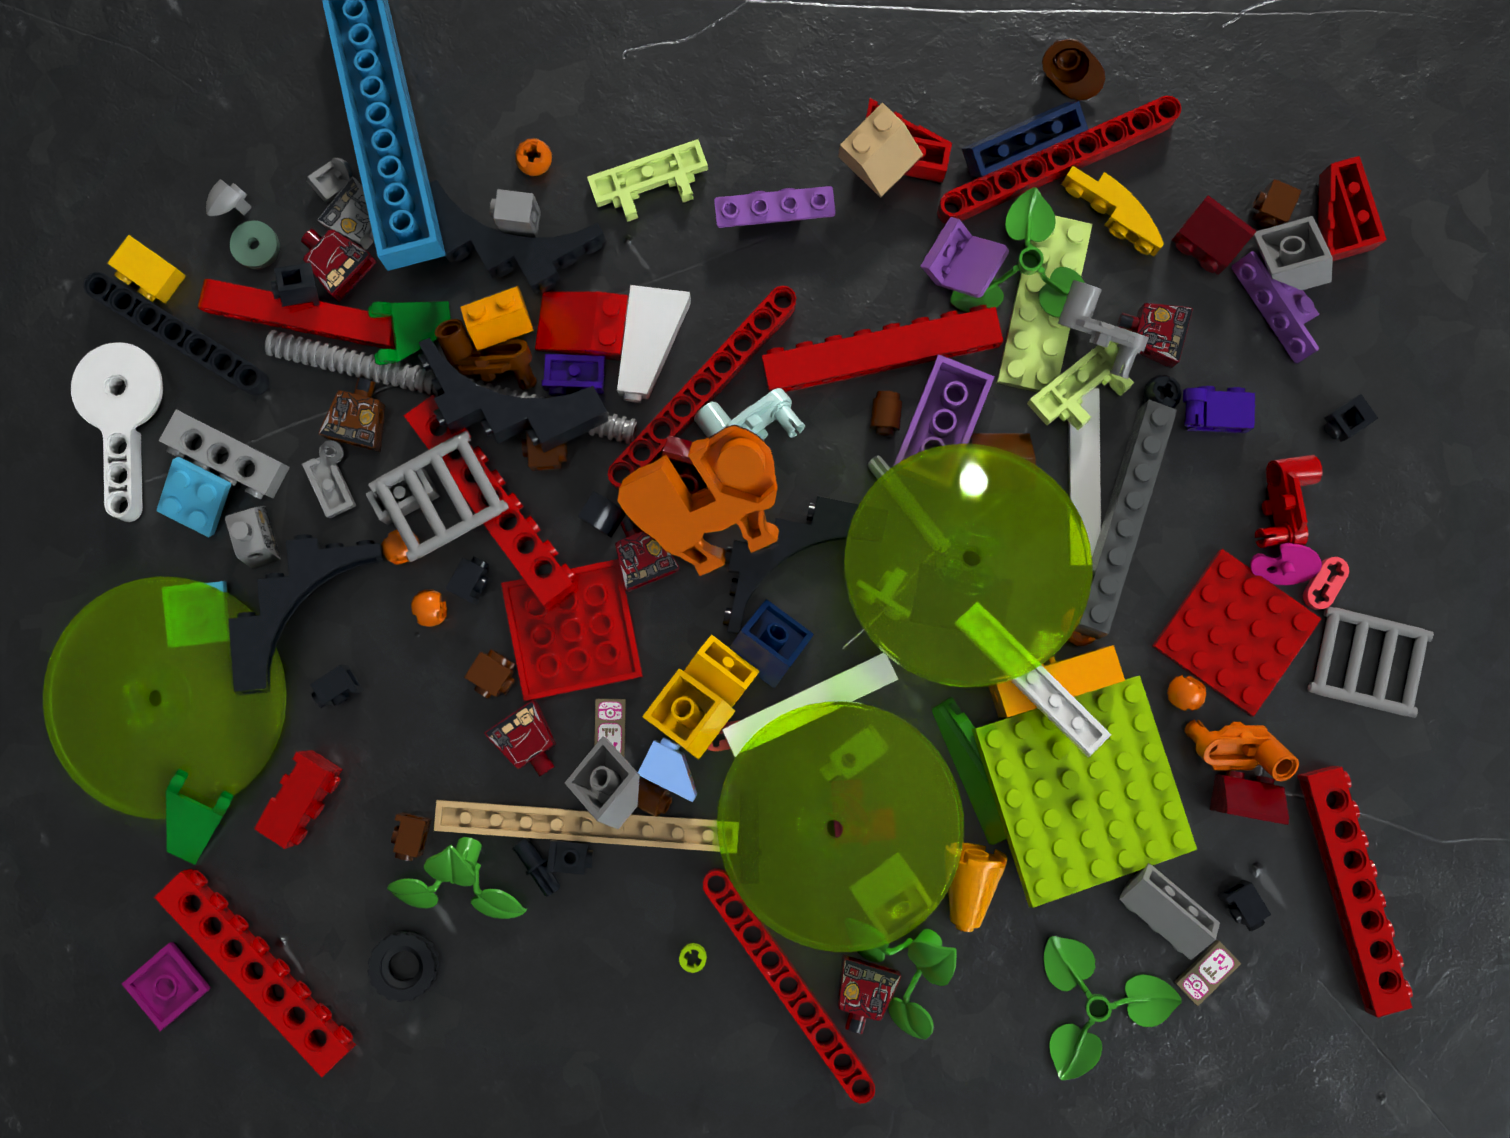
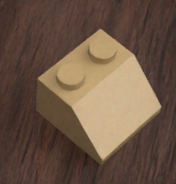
M881 103L840 144L838 157L880 198L923 156L906 125L884 103Z

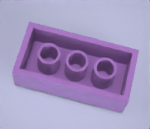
M938 354L891 470L947 492L951 488L995 376Z

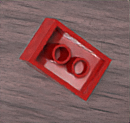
M599 291L543 293L535 350L567 355L605 356L609 360L621 361L629 296Z

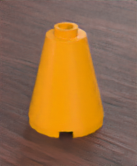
M953 843V849L949 845L946 847L950 921L956 925V929L964 932H973L974 928L981 926L1007 865V856L999 850L995 849L994 854L987 853L985 851L986 846L972 843Z

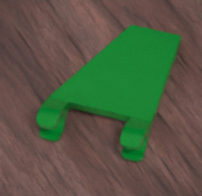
M449 301L373 302L368 307L369 317L381 318L391 316L395 350L380 349L375 353V363L377 365L398 363L420 350L419 342L430 338L432 342L437 340L434 333L435 329L442 322L451 319Z
M177 769L166 788L167 852L195 865L233 799V794L222 791L212 809L179 793L188 777V773Z

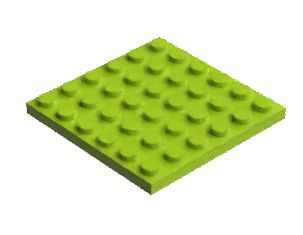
M1140 675L1074 697L1111 734L1090 757H1087L1038 708L972 729L1028 906L1031 908L1144 869L1148 863L1153 866L1197 850Z

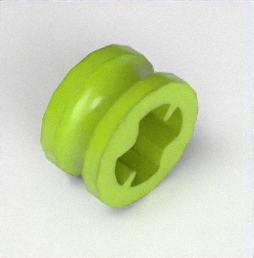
M690 943L684 946L679 956L681 967L690 973L702 970L707 959L705 949L697 943ZM692 950H697L699 952L698 958L702 961L698 965L694 962V966L687 964L688 958L684 956L687 951L691 954Z

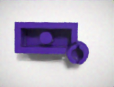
M1214 386L1183 389V403H1186L1184 426L1187 427V431L1247 433L1254 429L1255 393L1245 392V388L1241 387L1227 388V391H1215L1216 387Z

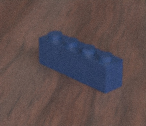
M1066 102L961 149L971 176L982 177L1089 129L1080 102Z

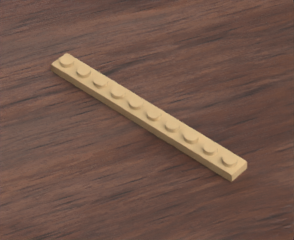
M436 800L434 831L729 853H738L740 827L739 821L631 814L622 826L616 829L596 821L587 810Z

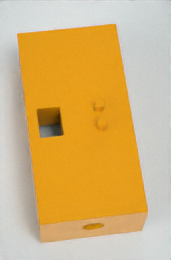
M1114 645L1094 649L1059 661H1055L1053 656L1048 658L1050 664L1044 665L1043 660L1038 661L1073 697L1125 681ZM1007 677L987 683L998 717H1011L1037 708Z

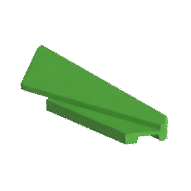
M950 697L934 707L932 713L989 844L994 845L1007 838L972 729L975 727L967 715L961 712L953 697Z

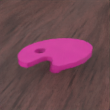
M1292 543L1280 545L1281 555L1277 558L1257 553L1250 562L1251 570L1255 576H1262L1275 585L1303 583L1315 577L1322 568V561L1315 551L1309 547ZM1271 566L1276 567L1274 570H1268L1267 568Z

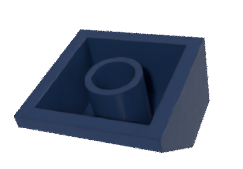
M766 599L742 628L729 648L758 669L760 672L757 676L775 688L814 634Z

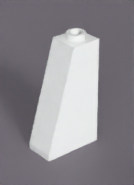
M630 285L617 386L619 396H624L623 400L640 403L641 399H649L690 307V292Z

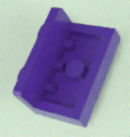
M545 354L544 380H542L541 386L544 391H549L551 396L567 395V392H578L594 386L597 393H604L605 356Z

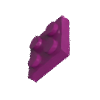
M174 942L168 943L122 983L123 987L159 1031L165 1029L211 989L209 984Z

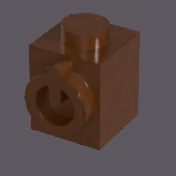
M526 432L527 439L522 440V453L524 458L528 457V467L532 471L562 469V462H567V442L543 453L539 444L536 446L532 444Z
M490 649L488 654L485 652L479 653L464 678L476 685L474 690L488 699L491 695L500 697L502 693L506 695L515 682V679L512 678L516 672L512 670L515 664Z

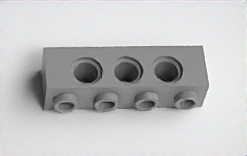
M177 409L159 439L160 442L168 445L166 452L181 458L187 455L195 459L193 464L207 471L213 468L221 472L219 477L231 482L233 486L236 485L237 481L246 485L245 492L259 499H262L263 495L274 498L290 468ZM201 437V447L197 450H193V441L196 438ZM227 450L229 453L228 459L220 464L218 461L219 454ZM254 463L255 471L253 475L246 477L244 474L246 466Z

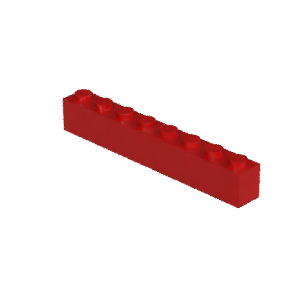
M978 305L970 308L967 313L958 314V311L943 313L939 319L929 320V317H921L912 320L910 325L900 326V323H892L883 326L881 331L871 332V329H863L854 332V336L843 339L842 335H834L825 338L824 343L813 345V341H806L796 344L795 349L784 351L783 347H777L767 350V354L762 355V365L768 393L777 388H782L785 392L933 362L938 354L952 358L999 348L1003 343V337L996 307L987 308V305Z

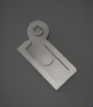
M332 440L325 441L320 446L319 458H313L302 463L325 516L329 519L356 507L337 465L343 458V447L338 442Z

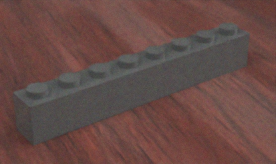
M1148 400L1137 412L1070 630L1098 640L1110 632L1177 409Z

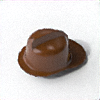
M1068 38L1060 41L1057 39L1044 53L1042 59L1044 72L1069 98L1079 101L1088 100L1096 96L1103 88L1105 82L1104 68L1090 50L1079 40Z

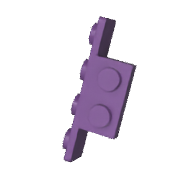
M832 186L805 189L785 188L775 192L755 191L745 195L716 197L714 199L718 228L835 216Z
M1254 251L1248 253L1232 265V270L1294 363L1301 362L1319 350L1318 345L1304 326L1305 323L1318 316L1319 313L1314 307L1312 300L1307 297L1303 290L1272 279L1270 273Z

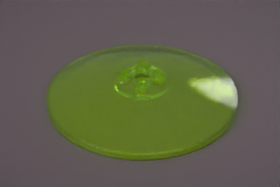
M951 444L934 447L918 452L890 468L874 483L860 502L853 516L845 546L844 572L848 596L861 626L870 639L884 654L907 671L924 679L950 686L985 687L1002 684L1017 679L1044 664L1061 649L1078 626L1086 609L1092 583L1093 562L1088 534L1079 512L1066 492L1052 477L1027 459L1014 453L985 445ZM966 551L976 552L980 557V563L975 566L966 564L963 554Z
M150 577L124 583L106 591L86 605L70 621L58 639L48 662L43 688V711L46 729L55 754L71 778L85 792L108 807L125 814L142 818L166 819V788L177 769L188 773V777L179 793L210 808L214 807L222 791H227L233 794L234 797L259 774L269 760L281 734L286 709V682L281 659L275 648L271 666L270 693L238 696L234 692L228 619L237 618V614L241 612H251L242 602L227 592H223L201 581L178 577ZM153 690H158L162 695V702L158 707H154L149 702V695Z
M827 701L799 707L780 715L755 733L743 746L733 761L722 787L718 805L717 831L720 852L728 876L741 899L762 922L787 939L807 947L831 952H855L880 947L901 938L924 922L936 909L949 890L960 864L964 843V814L957 784L948 765L934 745L918 729L893 713L875 706L849 701ZM830 820H836L841 823L843 832L840 837H832L827 832V824Z

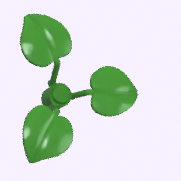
M1036 187L1029 189L1018 197L1009 209L1005 220L1006 232L1012 240L1021 241L1025 239L1026 248L1020 253L1017 265L999 279L995 280L994 277L986 292L980 298L953 291L950 301L959 310L967 313L970 308L978 305H987V308H997L1004 298L1003 291L998 285L1018 271L1025 275H1032L1038 272L1041 279L1046 283L1039 291L1040 305L1047 314L1060 318L1073 280L1085 283L1076 271L1068 267L1056 268L1052 272L1050 279L1046 276L1045 269L1042 267L1044 261L1043 253L1040 249L1034 247L1030 241L1042 242L1046 240L1055 229L1056 219L1051 206Z
M469 837L460 838L456 849L449 845L442 852L429 857L425 861V871L436 879L432 886L427 887L424 882L417 879H401L390 883L387 887V890L402 902L422 909L434 907L438 902V897L434 892H436L442 882H450L460 886L473 885V892L476 896L471 899V904L476 910L486 916L510 919L523 915L527 908L525 909L521 906L517 899L502 890L485 889L482 891L480 889L479 870L481 865L477 863L482 845L479 841Z
M847 917L845 926L849 940L854 949L865 959L879 963L884 960L885 954L891 956L908 948V957L916 965L917 971L903 996V1000L893 997L888 1005V1010L894 1023L905 1033L924 1040L930 1037L934 1031L933 1020L922 1006L910 1002V995L921 974H923L926 980L938 986H945L950 982L956 968V948L942 947L940 936L931 929H923L915 940L908 938L904 943L894 948H888L889 941L881 931L865 922Z
M1051 936L1047 941L1044 951V967L1048 979L1061 991H1070L1078 983L1087 996L1085 1010L1090 1017L1082 1030L1075 1024H1064L1058 1027L1050 1038V1054L1058 1077L1061 1080L1080 1077L1097 1064L1102 1054V1042L1097 1035L1087 1033V1031L1095 1021H1106L1110 1017L1112 1009L1128 1004V1015L1136 1024L1143 1027H1154L1163 1023L1182 1003V998L1171 985L1160 978L1145 974L1134 976L1126 982L1125 992L1128 998H1122L1110 1003L1101 994L1092 995L1083 980L1091 977L1095 970V958L1092 951L1084 943L1074 939Z

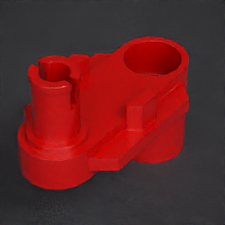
M1306 455L1272 460L1268 463L1266 479L1270 500L1263 501L1262 509L1266 516L1273 515L1275 527L1256 530L1255 538L1266 537L1264 540L1255 541L1258 547L1265 548L1284 543L1306 545L1309 536L1308 520L1301 486L1320 482L1323 472L1321 462L1317 456Z

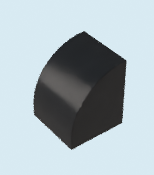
M593 491L578 517L612 538L626 513L622 508Z

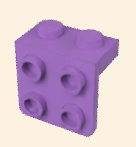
M950 217L929 253L925 256L921 268L935 285L980 298L986 292L1007 257L1009 249L1004 244L972 236L960 219Z

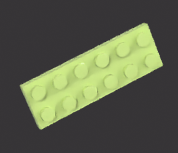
M1055 216L1056 224L1053 233L1042 242L1030 241V243L1043 253L1044 261L1042 267L1045 269V274L1049 279L1052 272L1058 267L1071 268L1082 276L1093 224ZM1020 272L996 382L1034 392L1041 391L1060 376L1070 331L1069 327L1058 324L1059 318L1047 314L1042 309L1038 295L1040 289L1046 283L1041 279L1038 272L1032 275H1025Z

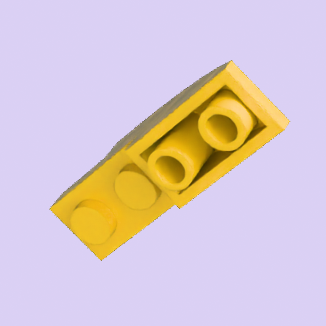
M1072 166L1061 184L1066 187V191L1073 197H1081L1091 203L1090 205L1095 211L1110 215L1104 226L1109 228L1113 236L1119 239H1127L1134 244L1137 251L1154 257L1162 248L1164 242L1152 218L1142 204L1130 191L1104 172L1099 181H1096Z

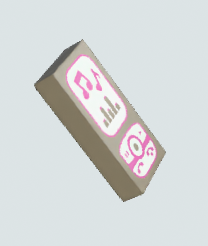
M595 699L594 746L604 736L624 758L626 699Z
M1216 940L1174 983L1196 1006H1199L1241 963L1219 940Z

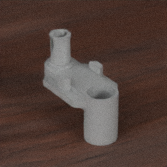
M1073 280L1058 324L1091 334L1089 342L1106 348L1110 341L1118 343L1117 347L1120 348L1110 373L1128 379L1136 354H1140L1141 351L1144 352L1149 337L1092 319L1102 289Z

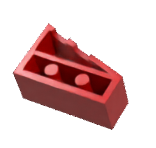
M872 98L869 99L866 118L879 106L878 102ZM894 111V114L906 125L923 153V156L904 175L943 183L947 172L952 142L921 125L916 126L902 118L903 115Z
M1360 156L1331 163L1319 175L1318 228L1329 248L1333 261L1372 251L1387 240Z
M314 750L296 751L292 760L297 762L290 775H283L279 782L283 786L275 798L272 797L269 800L254 828L284 849L293 847L294 844L298 846L308 832L305 827L310 819L315 820L325 806L322 803L327 793L332 794L341 782V778L338 776L343 769Z

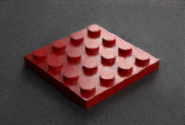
M1221 549L1217 552L1152 647L1250 717H1254L1321 621V618L1262 576H1255L1251 568L1224 549Z
M618 559L571 568L570 570L576 576L572 582L577 589L548 610L543 606L524 579L501 583L524 701L643 677L627 593ZM551 573L538 575V577L546 578Z

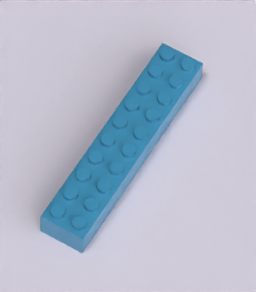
M322 0L377 256L387 271L446 256L388 0Z

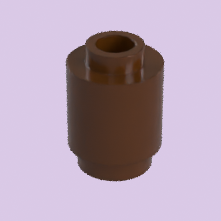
M878 391L876 393V398L873 399L870 422V428L876 430L875 434L893 436L894 431L900 430L902 401L900 400L899 393L892 391Z
M643 777L639 778L637 808L655 817L661 813L665 814L672 803L670 791Z

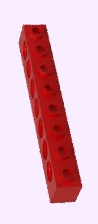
M434 395L404 415L429 450L455 435L467 431L464 428L451 434L447 427V431L443 435L435 436V430L440 424L433 412L438 409ZM471 446L496 494L499 495L500 501L504 500L509 506V509L483 524L543 606L548 610L577 589L572 582L576 576L566 563L560 566L554 557L559 553L550 541H541L537 535L541 529L531 516L525 519L519 510L524 506L513 492L507 495L502 486L506 482L496 469L490 472L484 464L489 459L481 448L477 446L473 449ZM453 451L444 455L442 459L473 511L478 513L489 507L486 506V499L476 482H469L471 472L463 457L452 459ZM507 518H517V524L513 529H503V523ZM526 541H533L535 543L533 551L528 554L521 553V545ZM542 565H552V572L548 577H538V570Z
M1329 766L1299 774L1297 776L1365 1011L1378 1018L1413 1008L1410 1000L1413 997L1412 989L1408 981L1404 980L1401 970L1404 967L1403 958L1400 952L1395 949L1392 939L1395 937V931L1392 923L1385 915L1386 900L1376 884L1377 869L1374 862L1369 860L1366 849L1369 847L1368 838L1365 832L1360 829L1358 822L1360 811L1357 803L1352 800L1349 791L1351 788L1350 777L1343 770V767ZM1330 792H1333L1336 796V803L1330 808L1327 805L1326 798ZM1339 822H1342L1345 830L1342 836L1337 837L1335 827ZM1350 851L1353 855V862L1350 866L1346 867L1344 856ZM1359 881L1361 883L1362 890L1361 893L1355 897L1353 895L1352 888L1353 885ZM1368 911L1370 922L1363 926L1361 917ZM1374 942H1378L1379 951L1376 955L1371 956L1370 947ZM1386 972L1388 980L1383 986H1380L1379 977L1382 973Z
M192 869L181 871L154 898L309 1065L323 1077L356 1046L352 1041L353 1035L346 1027L338 1026L331 1018V1011L324 1004H318L310 996L312 994L311 990L302 981L297 982L292 977L289 966L283 960L276 959L269 952L270 947L264 939L259 936L255 937L249 931V924L239 914L234 915L227 907L228 901L218 892L214 893L206 885L208 881L198 870L193 871ZM193 895L200 899L201 906L199 910H195L191 906V897ZM213 917L218 918L221 922L220 932L214 931L211 926ZM234 939L242 944L241 954H236L232 949ZM254 962L262 965V977L254 974L252 969ZM275 984L280 985L284 989L283 999H279L274 995L273 987ZM295 1007H300L304 1010V1021H299L294 1016ZM316 1029L322 1030L326 1034V1043H320L316 1040Z

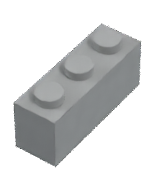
M1148 863L1144 869H1141L1125 883L1119 900L1124 903L1129 911L1136 913L1153 931L1161 934L1168 940L1175 950L1183 953L1190 960L1216 940L1220 922L1151 864Z

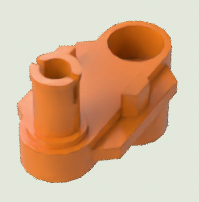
M1192 720L1185 727V734L1196 743L1197 754L1213 770H1253L1257 765H1261L1276 781H1286L1299 768L1298 759L1268 732L1264 725H1244L1242 722H1232L1230 725H1225L1219 731H1209L1200 720H1197V722Z

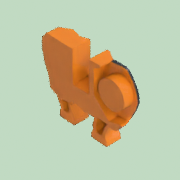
M738 425L725 427L708 438L692 442L688 456L706 483V488L691 494L667 455L654 463L638 468L623 479L619 488L617 500L626 515L642 531L654 538L666 552L681 557L693 564L699 576L724 566L726 560L725 549L706 542L703 539L704 533L722 531L737 524L740 527L742 537L748 541V548L751 553L777 542L779 529L776 525L766 521L764 512L766 509L774 506L778 490L772 449L757 434Z

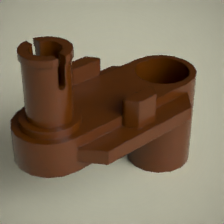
M450 319L444 321L435 329L434 333L447 361L462 375L480 374L483 381H492L496 378L494 373L513 370L520 389L524 390L525 386L526 389H530L536 385L537 379L529 364L532 360V354L526 341L512 338L477 351L474 343L470 341L461 320Z

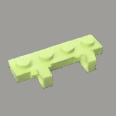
M699 139L593 174L587 178L597 207L612 202L615 208L622 206L628 222L638 218L633 200L639 198L638 194L659 186L669 184V187L677 185L682 203L693 200V192L689 183L695 182V174L707 171L708 164Z
M1110 341L1107 348L1100 345L1096 346L1029 399L1027 405L1046 425H1049L1059 417L1062 421L1067 419L1077 430L1082 428L1091 418L1081 407L1082 397L1101 382L1104 386L1109 382L1110 387L1120 396L1134 384L1130 378L1126 379L1110 373L1120 348L1117 347L1118 343Z

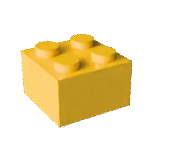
M679 668L642 717L699 760L734 714L735 710L722 698Z

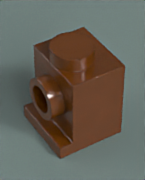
M403 812L396 814L395 820L400 821V826H395L391 838V843L395 844L393 852H396L395 858L413 861V857L417 858L423 855L432 819Z

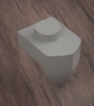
M333 158L330 162L307 176V183L327 204L339 194L352 178V170L347 161L341 158Z
M220 179L208 194L206 214L208 216H218L235 208L245 215L251 209V206L244 200L247 194L234 183L229 186Z

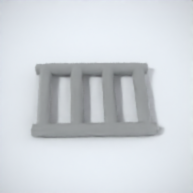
M467 431L455 435L368 484L373 493H378L408 549L406 555L410 562L429 554L509 509L508 504L504 500L500 501L469 444V441H471L470 435ZM457 448L489 504V507L474 515L442 459L444 455ZM430 463L462 519L460 523L447 530L415 471ZM402 478L407 482L435 534L434 537L421 544L418 543L388 488L389 485Z
M1329 606L1325 608L1324 616L1327 617L1314 682L1309 683L1307 691L1324 697L1416 718L1418 708L1414 707L1425 651L1427 642H1431L1434 632ZM1339 621L1356 624L1343 689L1326 685ZM1369 628L1385 631L1372 696L1355 692ZM1398 635L1415 639L1402 703L1385 699Z

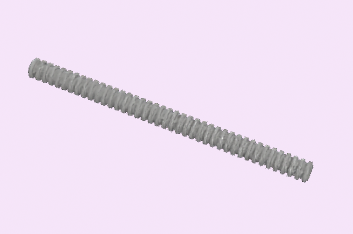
M271 330L266 337L265 352L268 356L275 354V357L279 359L282 357L287 361L293 359L295 363L302 361V364L308 365L310 363L312 367H318L319 365L324 370L328 367L332 372L336 370L340 374L346 372L348 376L355 374L357 378L364 376L367 380L373 378L376 383L380 381L385 385L391 383L393 387L400 385L402 389L409 387L410 391L414 392L417 389L421 394L427 392L429 396L436 394L438 397L431 380L435 379L433 372L430 370L425 371L419 365L412 367L411 363L403 365L402 361L394 364L377 365L374 354L369 356L366 352L359 354L357 350L350 352L349 348L344 347L341 349L338 345L332 347L330 343L323 345L321 341L314 343V340L310 338L305 341L304 337L299 336L296 338L293 334L287 336V333H278L277 330ZM480 380L476 383L500 394L520 398H537L536 394L529 396L528 392L525 391L520 394L519 390L516 389L512 392L508 387L502 389L500 385L493 387L492 383L484 385V382ZM607 412L608 422L588 431L591 436L599 434V438L608 436V440L616 438L617 442L621 443L624 440L626 444L630 445L635 437L637 422L634 418L631 421L627 420L626 416L618 418V414L609 416V412Z

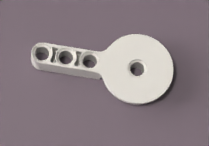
M108 343L93 349L79 362L71 381V396L78 413L88 423L99 428L103 435L105 510L109 515L124 522H132L140 517L143 509L141 433L136 431V427L147 422L158 410L163 396V382L158 365L145 351L128 343ZM125 382V391L121 395H117L118 388ZM126 442L127 447L125 451L119 454V446ZM124 471H127L126 480L119 483V476ZM127 500V509L124 512L120 513L119 508L121 503Z

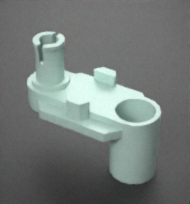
M782 388L769 392L732 420L717 402L706 404L694 417V421L707 438L725 427L738 425L752 431L764 440L768 436V432L764 428L776 419L790 438L797 436L795 428L799 433L805 428V424L792 411V400Z

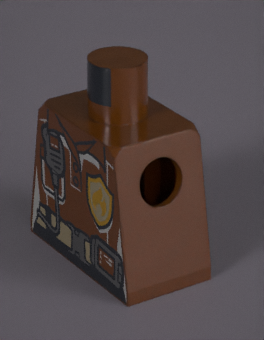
M358 378L354 394L339 390L318 434L329 440L380 452L385 405L380 400L372 398L376 383L364 378Z

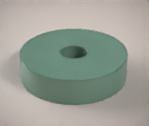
M252 220L240 224L233 231L230 238V251L233 257L244 267L259 270L270 266L276 260L280 251V242L277 234L271 227L261 221ZM254 241H259V246L256 249H251V244Z

